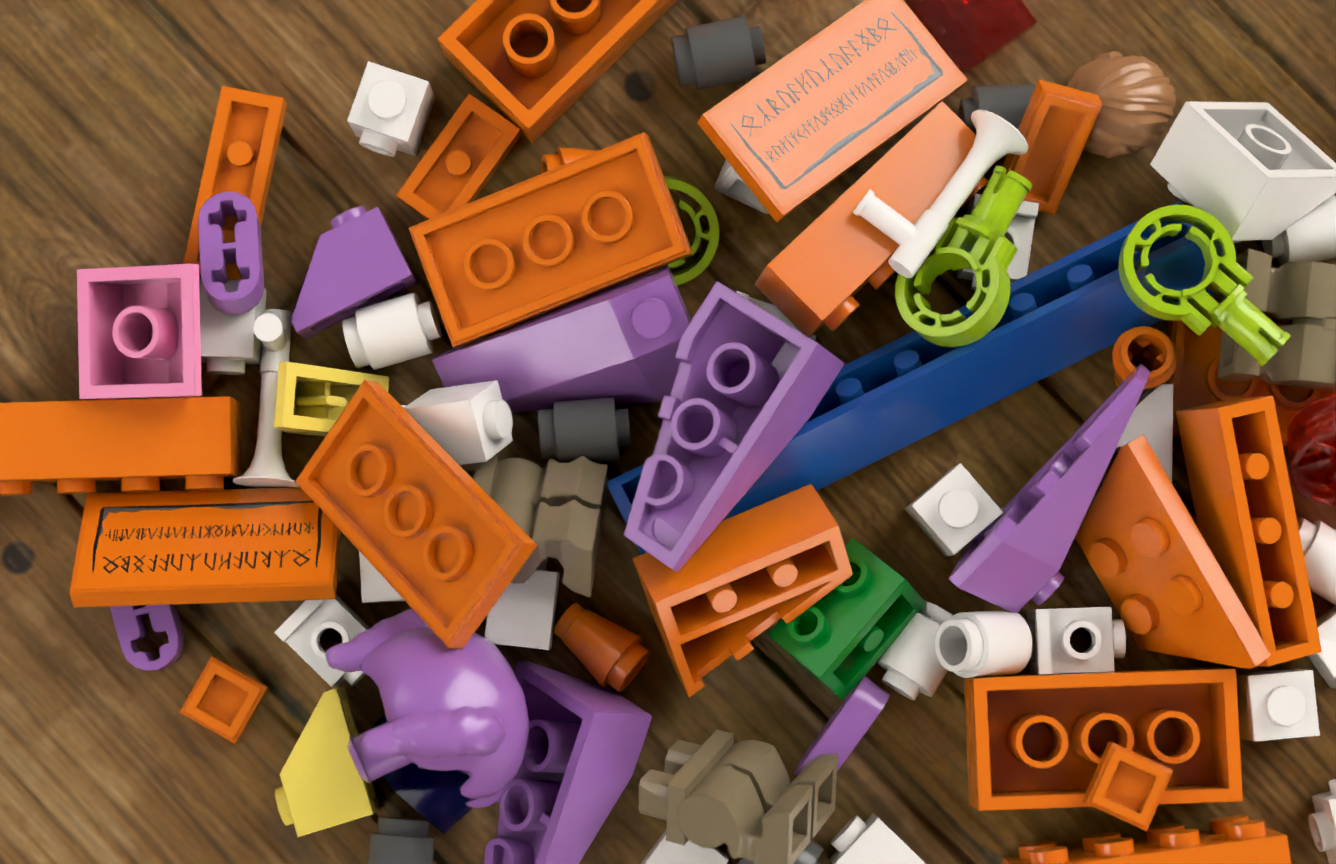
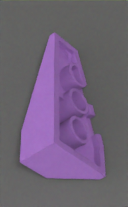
M666 265L470 344L432 357V361L444 387L497 380L502 400L508 404L511 413L553 409V402L614 397L615 405L658 402L663 400L664 396L670 397L680 363L675 356L681 336L691 322V317L670 267Z
M716 281L681 336L675 356L680 361L670 397L664 396L658 417L663 419L653 456L645 460L623 535L677 572L680 571L810 419L845 364L814 340Z
M1140 364L1001 509L1003 513L967 545L948 578L955 586L1013 613H1018L1030 599L1038 606L1041 605L1064 580V577L1058 571L1150 375V371Z
M518 660L514 674L523 690L529 719L528 739L519 771L508 784L506 792L497 801L500 803L497 837L486 844L484 864H579L633 776L652 715L612 689L603 688L600 685L529 661Z

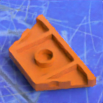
M1143 434L1122 446L1075 539L1137 647L1142 650L1245 669L1258 666L1268 659L1271 654L1146 437Z

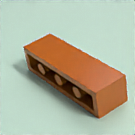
M941 101L765 267L754 285L805 336L810 338L823 324L832 332L836 330L860 306L852 296L867 282L877 290L896 272L889 265L888 260L899 244L860 215L856 216L853 214L854 209L869 189L875 192L874 195L915 225L923 212L930 208L963 163L974 144L976 134ZM984 176L960 208H963L989 182Z
M1273 395L1228 399L1175 411L1198 529L1271 654L1268 659L1258 666L1268 667L1322 652Z
M230 396L0 403V496L33 495V483H57L58 494L96 493V482L121 481V492L160 491V480L185 479V490L224 489V478L242 476L241 402Z

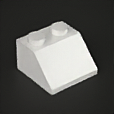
M1186 101L1150 163L1169 182L1167 187L1174 196L1208 212L1218 219L1228 231L1233 243L1252 240H1272L1336 193V163L1268 102Z

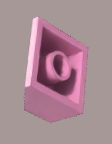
M199 264L77 269L79 399L117 400L202 396Z

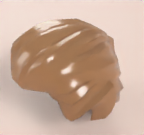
M1117 51L1095 55L1092 61L1076 69L1065 85L1066 87L1099 96L1102 107L1083 150L1094 155L1105 156L1107 159L1137 154L1138 151L1143 150L1145 147L1155 146L1161 134L1165 131V125L1174 116L1173 109L1177 106L1176 89L1171 85L1170 79L1164 76L1162 69L1156 63L1144 56L1124 57Z

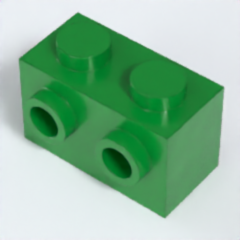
M853 537L845 545L853 575L788 624L782 618L779 619L776 626L768 634L788 655L842 701L893 644L916 613H919L927 604L904 577Z

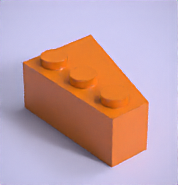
M812 484L721 521L679 572L672 570L648 552L632 558L666 653L689 698L705 686L702 677L731 655L739 661L754 650L750 642L781 618L788 624L853 575L839 525Z

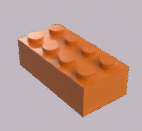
M476 0L437 39L444 57L511 123L520 128L522 134L533 144L678 0Z
M1190 668L1040 675L1019 674L964 678L969 805L979 811L1092 807L1083 803L1082 800L1108 741L1173 770L1159 804L1243 801L1236 669Z
M1233 815L1210 819L1211 830L1207 831L1185 829V824H1165L1149 827L1146 831L1147 839L1140 840L1121 838L1120 832H1107L1083 836V847L1073 849L1057 846V841L1025 843L1018 845L1019 856L1003 858V864H1291L1286 834L1265 828L1264 820H1249L1248 815Z

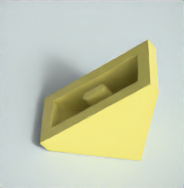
M279 362L274 427L287 434L326 436L364 380L379 382L388 392L389 377L294 362Z

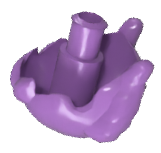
M409 609L379 621L369 630L358 634L352 641L335 645L326 651L325 657L328 666L344 672L363 671L366 675L370 676L379 687L387 722L355 737H349L348 750L361 779L371 784V781L408 764L415 763L419 769L425 768L438 771L458 769L470 776L460 787L461 795L471 798L465 803L468 807H487L497 802L503 796L508 784L518 773L523 762L529 732V719L524 693L515 677L514 671L501 651L492 642L474 633L463 649L448 648L413 609Z

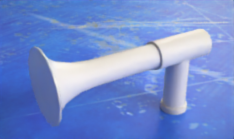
M978 109L972 112L971 120L976 128V137L971 150L929 209L923 212L915 225L874 195L875 192L869 189L852 212L856 216L860 215L899 244L888 260V263L900 275L906 278H912L949 228V222L984 174L996 161L1006 154L1023 155L1027 153L1029 147L1026 139L1019 130L1002 117L986 110Z
M264 310V314L260 315L253 325L256 337L262 342L258 433L255 454L250 467L242 476L233 478L232 482L238 485L254 488L299 487L285 470L282 458V431L274 427L279 362H289L292 312L287 310Z

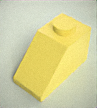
M345 687L323 693L279 774L283 786L275 789L277 807L285 826L294 824L298 837L366 817L380 810L373 782L371 781L370 784L361 779L348 750L349 737L351 736L352 738L359 734Z

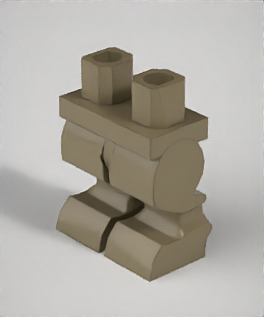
M1248 248L1237 254L1236 262L1254 277L1243 289L1248 294L1246 298L1274 322H1291V325L1278 326L1291 336L1282 347L1280 346L1277 349L1278 351L1261 367L1249 353L1222 330L1217 379L1247 382L1254 378L1263 379L1268 385L1284 384L1293 387L1336 392V265L1316 261L1288 262L1279 268H1271L1272 256L1264 252Z
M497 453L487 462L477 463L475 470H465L537 544L511 583L524 584L547 557L557 558L564 568L562 583L573 592L591 597L606 514L607 464L591 462L585 456H581L570 463H558L554 459H549L545 468H540L530 460L522 458H507L499 462V453Z
M717 729L703 745L678 739L668 749L665 758V772L650 769L640 779L638 811L640 814L666 820V841L685 845L690 840L692 843L703 848H715L725 843L728 846L730 856L734 859L745 858L754 862V864H794L810 843V838L813 839L835 811L838 754H821L810 760L791 783L775 746L766 742L745 740L734 744L733 733Z

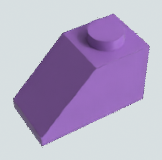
M365 206L349 209L331 220L330 224L333 229L320 235L291 318L295 331L305 340L342 322L344 319L354 316L356 309L382 302L418 284L379 207L368 212Z

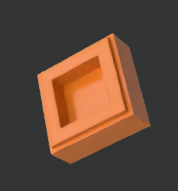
M211 656L179 713L236 744L242 738L270 687L220 658Z
M1108 741L1082 802L1147 831L1173 770Z

